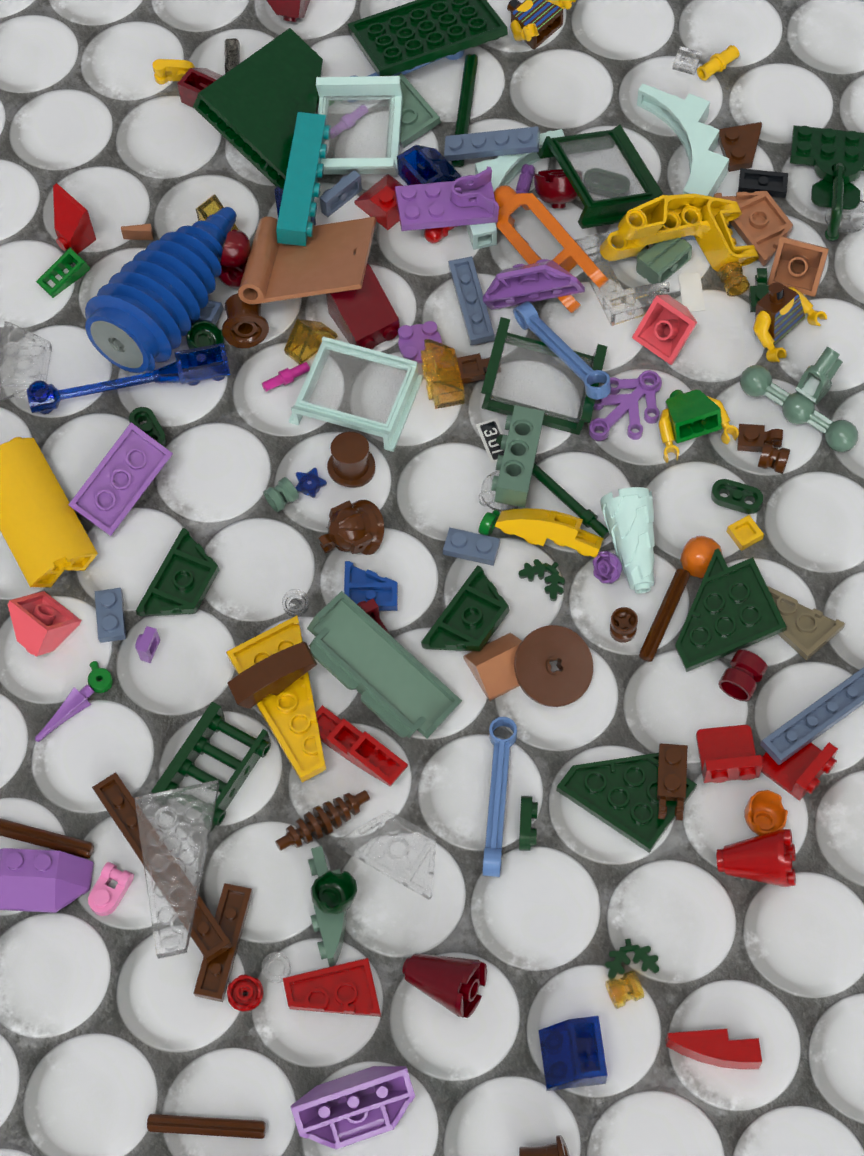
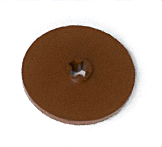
M549 625L532 631L522 640L515 655L514 669L521 689L530 699L544 706L561 707L575 702L586 692L593 676V659L587 644L577 633L563 626ZM556 660V666L557 668H559V670L552 672V666L549 664V662H553Z

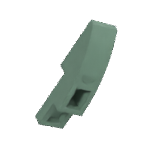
M322 846L311 849L313 858L308 859L312 876L318 875L320 877L328 872ZM340 869L332 871L335 874H341ZM314 905L316 914L311 915L314 932H321L323 941L317 943L321 959L327 958L329 966L332 967L336 965L343 945L346 911L339 914H327Z

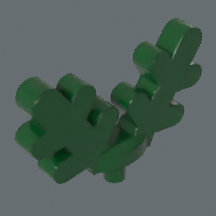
M538 559L533 561V567L529 563H525L524 569L519 571L521 579L528 577V581L532 582L534 576L538 574V578L542 580L545 572H548L551 575L545 577L544 581L545 584L551 583V585L546 586L544 590L546 594L550 593V600L556 601L557 595L564 593L563 588L558 585L565 584V579L559 576V572L556 570L558 563L554 562L552 565L548 563L542 564Z
M625 939L626 946L620 947L619 951H610L609 957L615 958V960L605 963V968L610 969L607 975L610 980H613L617 973L619 975L625 973L621 964L622 962L624 965L630 964V959L626 953L631 952L635 954L632 960L634 964H638L640 960L643 962L641 967L643 972L649 969L652 973L656 974L659 971V966L655 963L658 961V956L647 955V953H650L651 947L645 946L640 948L639 945H632L631 939Z

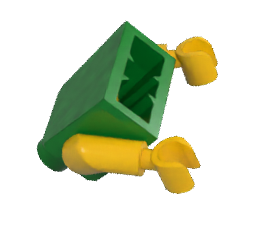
M681 390L673 391L670 394V398L665 401L666 409L661 412L658 424L662 443L666 445L663 455L666 463H668L667 453L673 452L676 455L677 461L679 458V449L673 445V441L678 444L721 430L722 428L724 431L721 435V440L724 444L730 442L728 434H731L735 441L739 435L738 428L729 424L731 420L722 402L706 396L700 390L683 393Z

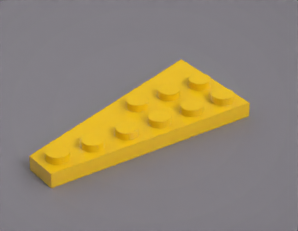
M296 615L227 651V656L237 674L239 675L254 664L279 651L303 642L298 616ZM307 672L277 696L269 694L256 704L302 783L326 770L309 673Z

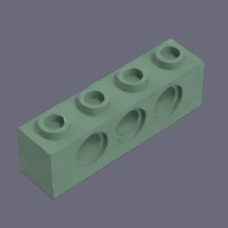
M514 405L513 414L507 415L505 430H509L508 435L503 434L500 450L505 451L504 455H498L496 470H499L500 473L499 476L494 475L491 491H496L494 502L525 508L545 411Z

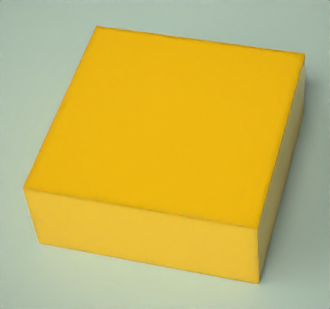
M750 515L729 525L726 531L741 551L761 541L764 537V533Z

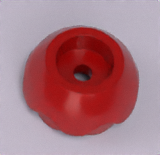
M248 975L238 976L227 987L228 1002L234 1009L246 1012L255 1009L263 999L261 982L257 978ZM248 992V995L243 996V993Z

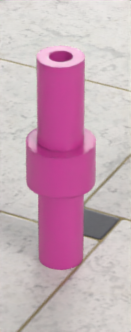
M304 362L292 369L286 368L278 372L277 376L262 382V387L267 392L283 384L285 386L294 382V378L309 372L310 367L307 362Z

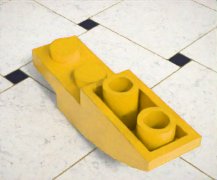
M523 508L501 511L495 527L500 528L502 532L524 538L530 544L544 546L548 538L559 546L570 547L577 550L583 556L594 558L597 557L604 539L580 529L583 519L545 509Z

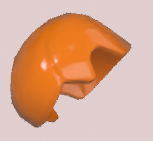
M706 536L691 538L684 546L680 561L683 569L687 570L691 576L703 578L714 551L719 548L722 554L721 546L712 538Z
M764 790L758 791L749 799L744 810V817L752 832L757 835H763L784 829L788 811L784 809L781 803L782 797L779 794Z

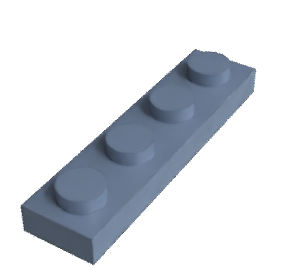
M537 126L446 136L444 157L446 161L539 152L540 131Z
M472 256L448 261V267L470 345L494 341V331L486 304L483 302V293Z

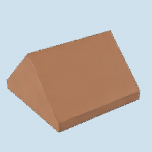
M781 236L767 285L779 282L786 287H794L802 294L815 297L824 271L829 248Z
M511 632L486 644L480 652L472 651L463 656L489 701L520 686L515 675L514 661L522 640Z

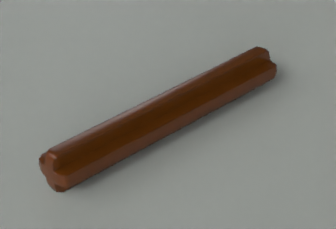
M682 568L676 570L640 650L639 657L647 662L653 661L689 580L690 573Z
M0 818V836L87 859L93 853L94 846L91 842Z
M150 1114L147 1119V1129L150 1132L263 1139L266 1133L265 1122L257 1120Z

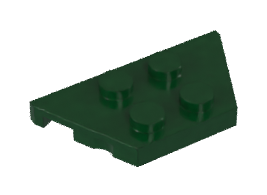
M182 528L136 609L138 616L196 614L219 572V567L211 557H208L201 545L193 540L187 529Z
M477 565L421 641L422 648L480 652L509 613L508 604L498 594L496 587L488 580L480 566Z

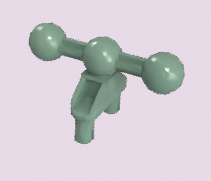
M826 347L815 365L808 366L795 389L796 392L793 394L774 384L770 371L761 365H752L742 372L740 386L747 395L752 397L764 395L782 407L783 415L789 422L793 424L808 423L825 434L827 445L832 450L837 452L849 451L858 441V431L853 423L847 420H837L834 422L815 410V405L824 398L832 387L831 379L843 363L838 359L840 354L833 349Z

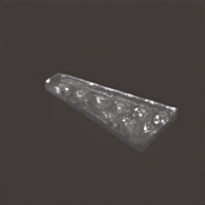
M218 780L135 797L154 944L158 959L187 953L219 790Z

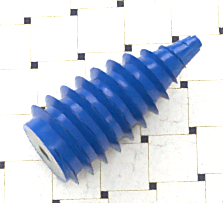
M221 208L215 214L210 215L205 221H197L192 226H182L176 232H168L160 240L151 242L145 250L138 252L132 261L124 264L121 271L114 274L110 278L109 283L99 289L97 296L87 302L85 307L86 333L93 346L103 357L115 366L132 373H151L155 368V362L163 363L170 359L172 350L180 346L182 336L187 335L188 331L191 330V323L199 319L200 309L207 306L208 294L213 293L216 288L215 278L221 275L219 260H221L223 246L227 234L231 231L237 217L236 212L232 208Z

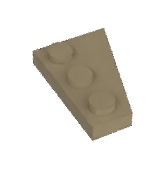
M767 586L787 626V630L778 635L806 661L844 628V622L838 619L834 621L822 615L823 612L815 608L811 610L799 604L796 599Z

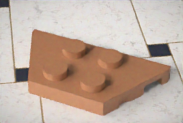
M755 191L754 193L736 192V196H722V193L714 194L715 198L737 201L742 214L735 220L730 221V223L747 245L755 246L759 256L758 260L763 266L766 265L777 251L780 237H787L791 233L793 228L792 222L767 191Z

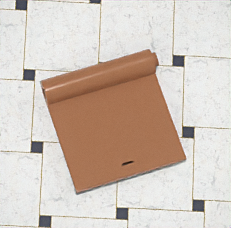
M273 217L262 218L259 220L238 295L247 304H260L362 289L376 218L369 217L314 226L313 235L308 237L306 246L277 243L276 228L278 220Z

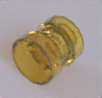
M739 262L727 263L718 271L721 282L725 283L724 289L728 296H738L749 288L750 283L747 277L743 275V269Z
M633 970L624 973L623 977L618 980L612 978L605 981L607 992L616 1009L625 1006L626 1002L630 1000L638 1001L644 998L642 986Z

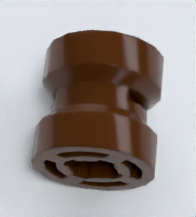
M765 442L758 467L763 469L769 467L774 469L775 472L783 474L790 449L784 447L778 449L773 444Z
M621 607L612 613L610 635L615 641L626 643L635 637L638 624L636 612L630 608Z

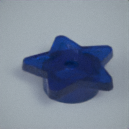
M313 468L308 473H296L299 483L295 488L298 493L302 492L315 498L320 487L327 485L326 480L318 477L317 468Z

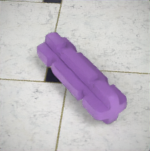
M524 164L522 166L516 186V193H529L535 173L533 165Z

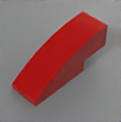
M727 1029L667 1033L666 1047L702 1063L732 1069H759L762 1064L759 1038L729 1040Z

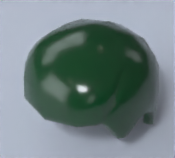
M208 321L196 322L187 333L188 348L196 356L202 358L215 356L224 345L222 330L214 323Z
M329 870L315 879L311 887L313 904L327 914H339L348 910L357 894L356 880L347 871L335 874Z

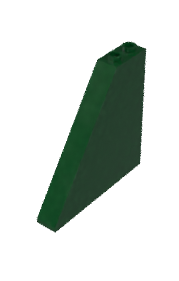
M289 28L200 91L193 105V108L282 193L297 113L315 114L318 98L316 77H321L323 59L299 35Z

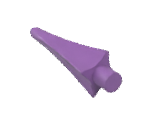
M88 685L84 686L80 691L74 687L54 716L35 737V741H41L58 726L90 706L91 704L87 699L94 691Z

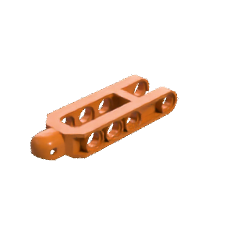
M506 185L495 189L494 198L499 204L496 227L528 264L536 263L538 260H541V257L515 230V220L511 214L520 206L525 210H531L563 246L564 249L552 259L555 263L568 272L578 264L599 288L609 280L533 193H516L513 188ZM572 295L557 297L571 313L581 306Z

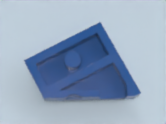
M345 561L344 593L351 600L358 604L359 602H367L374 598L379 606V611H398V583L387 577H380L377 573L368 569L364 571L355 567L352 562Z

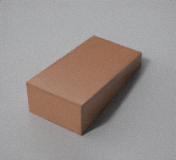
M151 224L121 227L123 239L153 240Z

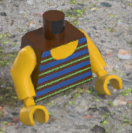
M511 0L508 3L507 10L511 12L510 28L516 41H525L535 50L563 26V9H570L572 7L571 3L576 2V0H525L523 3L518 0Z
M775 282L769 285V292L757 302L753 326L755 336L758 337L762 346L768 349L766 358L770 362H780L779 358H786V350L782 347L775 348L774 345L805 318L806 313L808 314L807 321L810 325L821 326L817 321V317L823 320L827 319L826 313L814 311L812 308L813 304L797 289Z

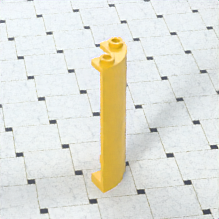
M15 437L9 442L0 445V531L29 586L52 587L64 570L85 571L98 553L75 511L68 506L70 502L35 439Z

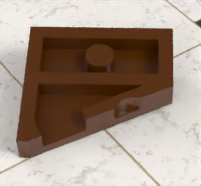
M762 122L719 129L718 142L724 157L729 158L728 172L737 171L740 168H752Z

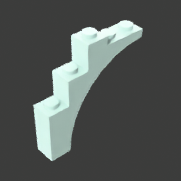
M642 83L638 89L637 106L663 120L677 134L685 148L689 160L690 177L683 190V194H699L714 197V194L727 175L729 158L714 153L718 145L720 130L711 125L704 124L708 118L710 101L692 94H688L684 100L676 95H671Z
M563 130L541 133L539 148H542L546 136H550V138L563 137ZM537 152L494 156L492 160L475 163V175L486 170L487 166L491 167V182L494 192L499 186H508L521 172L524 164L531 165L541 159ZM495 223L466 225L473 250L497 245Z

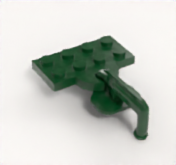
M793 125L790 163L812 165L817 175L823 179L813 184L811 200L817 206L831 208L828 229L825 231V237L829 241H835L839 238L838 231L843 209H855L860 203V190L851 182L860 177L861 171H864V133Z

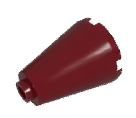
M415 953L411 958L408 957L405 960L402 969L403 974H405V980L462 1018L470 1017L477 1008L482 997L477 994L479 986H485L487 980L486 964L474 959Z

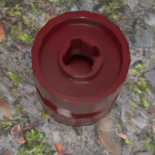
M738 650L730 662L731 668L725 670L718 685L728 696L747 702L757 688L756 683L762 680L768 666L758 655L747 650Z

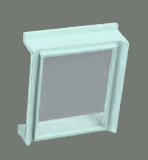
M400 76L316 77V88L319 95L318 114L326 115V125H330L329 140L324 142V144H327L326 159H321V163L324 164L323 175L350 174L355 170L359 174H391L397 177L403 105Z
M323 336L322 343L297 401L291 407L292 414L289 423L299 425L303 415L383 437L384 449L394 452L423 380V375L418 374V362Z

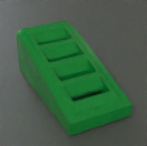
M69 248L36 282L54 298L84 276L91 268ZM66 268L69 270L67 274L63 272ZM58 274L62 277L60 281L55 278ZM49 280L56 284L53 288L47 283Z

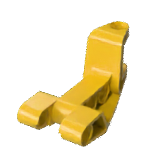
M699 194L661 195L629 210L619 222L618 230L610 233L600 245L602 257L608 261H616L637 256L646 245L694 235L712 269L717 272H727L751 264L759 258L754 245L735 246L737 243L732 237L733 232L728 228L729 222L742 214L737 201Z

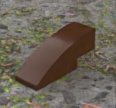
M301 642L254 664L227 684L237 705L251 709L269 694L277 696L315 667L317 663L307 643Z

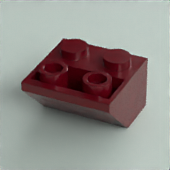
M190 68L177 83L181 102L193 107L198 93L222 75L207 68Z

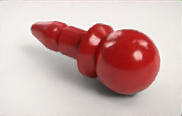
M457 226L425 229L424 237L430 243H437L442 237L448 236V231Z

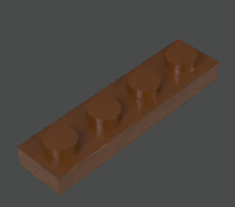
M224 883L215 920L233 947L209 963L203 957L193 992L194 996L223 1002L251 902L252 889Z

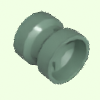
M286 477L279 480L274 488L269 487L263 491L265 499L277 513L283 510L288 502L293 503L299 499L296 488Z

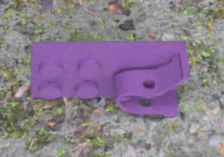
M487 166L486 170L476 175L463 176L455 181L395 186L401 231L498 222L499 204L494 198L491 167Z
M130 423L68 506L111 537L167 461L170 460L173 453L133 423Z

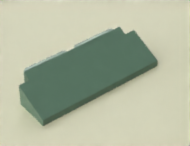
M343 591L317 613L307 627L315 636L309 645L313 657L347 689H356L361 694V701L400 737L410 738L418 730L428 739L462 702L458 696Z

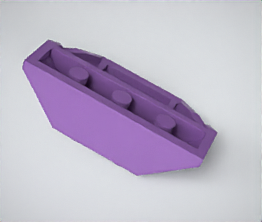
M541 259L534 264H517L513 268L504 269L498 273L485 292L483 302L491 310L520 305L526 301L536 302L585 292V287L575 276L553 260Z
M0 849V910L58 912L82 894L84 895L90 891L94 862L62 851Z
M373 1066L317 1085L290 1107L300 1137L309 1138L322 1145L339 1149L394 1130L407 1107L415 1098V1093L406 1066Z

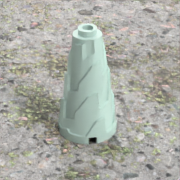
M643 487L618 489L619 496L613 498V494L610 492L601 498V510L630 589L635 590L637 594L646 593L654 585L653 547L655 546L652 491L649 492L648 488Z

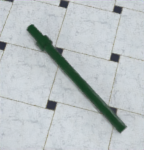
M503 434L499 435L496 439L500 446ZM534 463L532 475L580 519H583V525L587 528L591 527L602 538H607L609 531L597 520L598 516L590 509L586 510Z

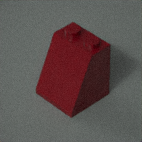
M368 263L362 289L326 294L328 313L350 344L373 349L375 346L385 341H390L398 335V329L400 328L399 318Z

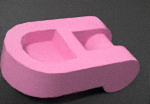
M107 862L89 894L88 904L91 910L99 916H107L113 913L131 885L134 874L127 870L122 872L117 869L115 864ZM112 879L118 882L115 889L108 886Z

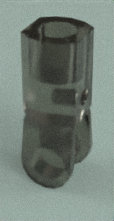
M236 38L224 41L225 74L240 64V42Z

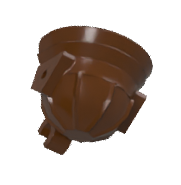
M358 500L354 503L346 501L331 508L329 513L330 520L326 527L328 534L318 538L321 542L320 546L325 553L330 552L336 547L340 551H351L352 554H374L380 547L384 536L382 514L371 501Z

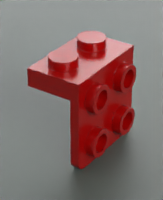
M749 725L706 728L697 731L696 740L704 783H722L730 780L759 778L763 762L761 755H756L752 730Z
M810 742L780 765L766 752L762 757L763 767L761 772L800 801L807 792L812 794L821 782L819 780L820 776L824 772L828 774L836 765L837 760L834 758L838 748L829 742L821 750Z

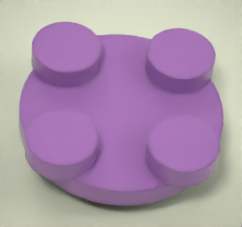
M427 321L424 324L412 326L403 325L398 329L399 351L403 358L418 363H425L441 354L442 339L437 331V324L435 322Z

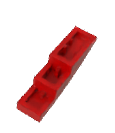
M323 705L316 712L321 741L386 785L391 787L408 767L406 762L366 731L362 733L344 718L342 720L339 719Z

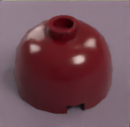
M562 169L539 171L538 174H534L535 191L542 201L550 203L552 208H565L566 203L573 202L578 197ZM576 170L577 174L582 180V172Z

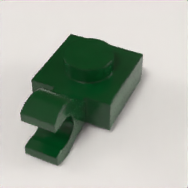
M757 268V275H755L756 286L749 287L750 312H756L757 302L769 292L767 268Z

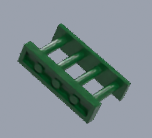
M211 702L151 792L155 801L165 806L169 799L178 800L205 816L203 822L206 830L212 832L216 825L219 826L226 816L225 810L260 757L263 758L268 753L271 747L268 731L263 729L256 739L225 722L222 707ZM220 731L250 747L243 760L241 761L211 745L210 738L214 732ZM205 753L234 769L235 772L228 783L197 768L194 762L198 756ZM191 776L220 792V795L214 804L210 806L179 789V784L183 778Z

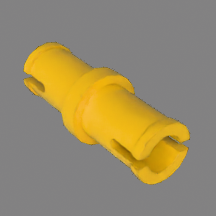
M730 45L721 53L712 55L708 62L697 68L699 78L706 81L716 72H722L726 69V65L739 57L740 54L737 47Z

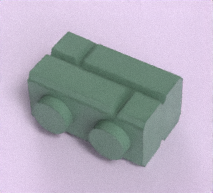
M681 238L654 243L648 250L645 248L638 254L636 258V271L656 288L691 259L692 246Z

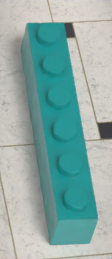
M297 113L276 228L277 243L306 246L308 237L313 235L314 223L311 222V217H316L317 203L314 202L315 197L319 198L320 183L317 182L318 178L323 177L324 164L321 163V159H326L327 144H324V142L329 140L330 125H326V115Z

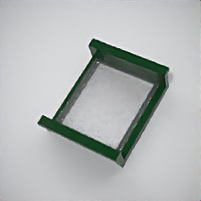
M621 125L606 131L556 138L546 136L542 148H539V152H537L540 159L556 158L583 203L584 209L578 220L582 229L619 223L629 210L663 194Z
M501 317L481 393L485 394L482 409L504 415H512L514 405L545 411L542 425L580 435L584 422L590 423L596 399H591L586 395L584 382L543 342L508 333L511 319ZM598 344L593 356L574 352L594 371H602L608 346ZM594 383L591 386L598 387L599 383Z

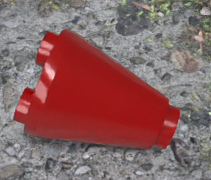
M779 829L726 845L723 849H717L718 872H725L726 875L781 887L796 886L795 869H792V861L796 860L795 845L792 844L791 829Z

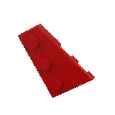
M368 958L283 978L288 1007L291 1010L381 1017Z

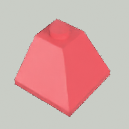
M668 294L656 295L632 338L672 365L695 328L697 321L687 307Z
M45 591L12 599L8 602L17 642L24 646L27 652L36 657L54 651L81 623L78 617Z

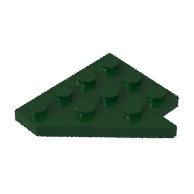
M718 548L714 551L675 644L676 651L686 672L787 630V626L753 557L728 567L720 549Z
M659 753L573 765L556 788L557 792L648 853L651 852L675 818L676 801L666 800L667 814L665 819H658L657 778ZM686 778V799L684 805L697 787V784Z

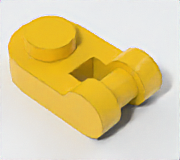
M157 59L152 64L153 71L155 72V81L161 85L168 81H180L190 68H195V65L187 60Z

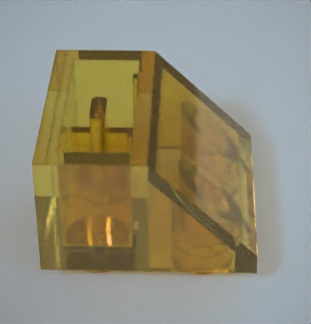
M425 339V350L420 352L423 378L427 382L428 400H433L435 409L465 404L464 387L455 349L431 339Z

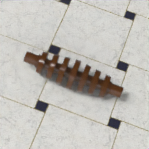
M365 790L355 796L346 793L343 795L344 801L340 797L333 799L334 806L331 802L327 801L323 803V809L319 805L314 807V816L309 811L304 814L306 824L299 818L295 821L297 829H294L292 825L286 828L287 833L285 836L275 841L278 849L282 851L290 845L299 848L302 846L301 839L306 844L313 842L311 833L317 840L323 838L322 830L326 835L333 833L332 825L338 829L342 826L341 818L344 822H347L351 819L350 812L354 816L360 812V805L370 800L368 793Z

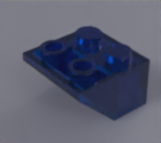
M415 145L397 156L398 175L407 185L449 182L462 177L435 148Z
M599 1016L568 1019L538 1030L546 1091L606 1084L608 1075Z

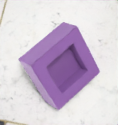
M146 626L144 633L138 636L135 648L141 661L151 663L160 643L157 629Z

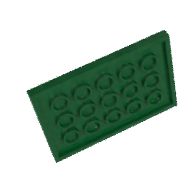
M415 0L347 24L349 33L378 76H392L508 35L507 26L487 0Z

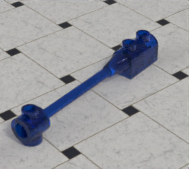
M220 343L174 352L176 362L158 368L151 373L58 390L53 384H47L41 380L35 381L27 388L29 406L32 413L49 414L53 409L58 408L61 400L152 382L181 383V385L188 383L191 386H195L202 380L213 379L220 381L225 376L231 375L225 345Z

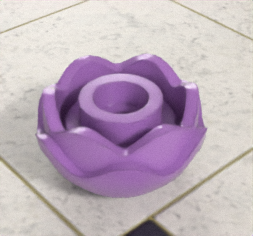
M610 551L599 552L593 560V574L600 582L612 584L620 577L622 563L616 554Z

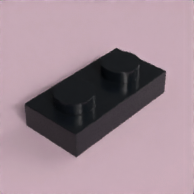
M740 168L738 192L754 193L755 191H767L771 197L786 198L788 173Z

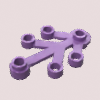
M652 370L644 371L637 379L610 378V385L615 384L617 387H611V395L598 399L601 403L594 404L593 410H601L604 405L618 406L605 419L596 418L591 421L589 435L592 439L596 441L605 440L609 436L610 428L627 411L629 412L630 423L627 435L633 440L640 439L643 434V426L640 424L638 401L644 395L647 406L644 411V420L650 424H654L659 420L660 411L656 406L655 393L661 389L662 380ZM621 389H635L631 394H618ZM654 413L656 416L650 417L648 414ZM637 429L639 432L633 433L631 430Z

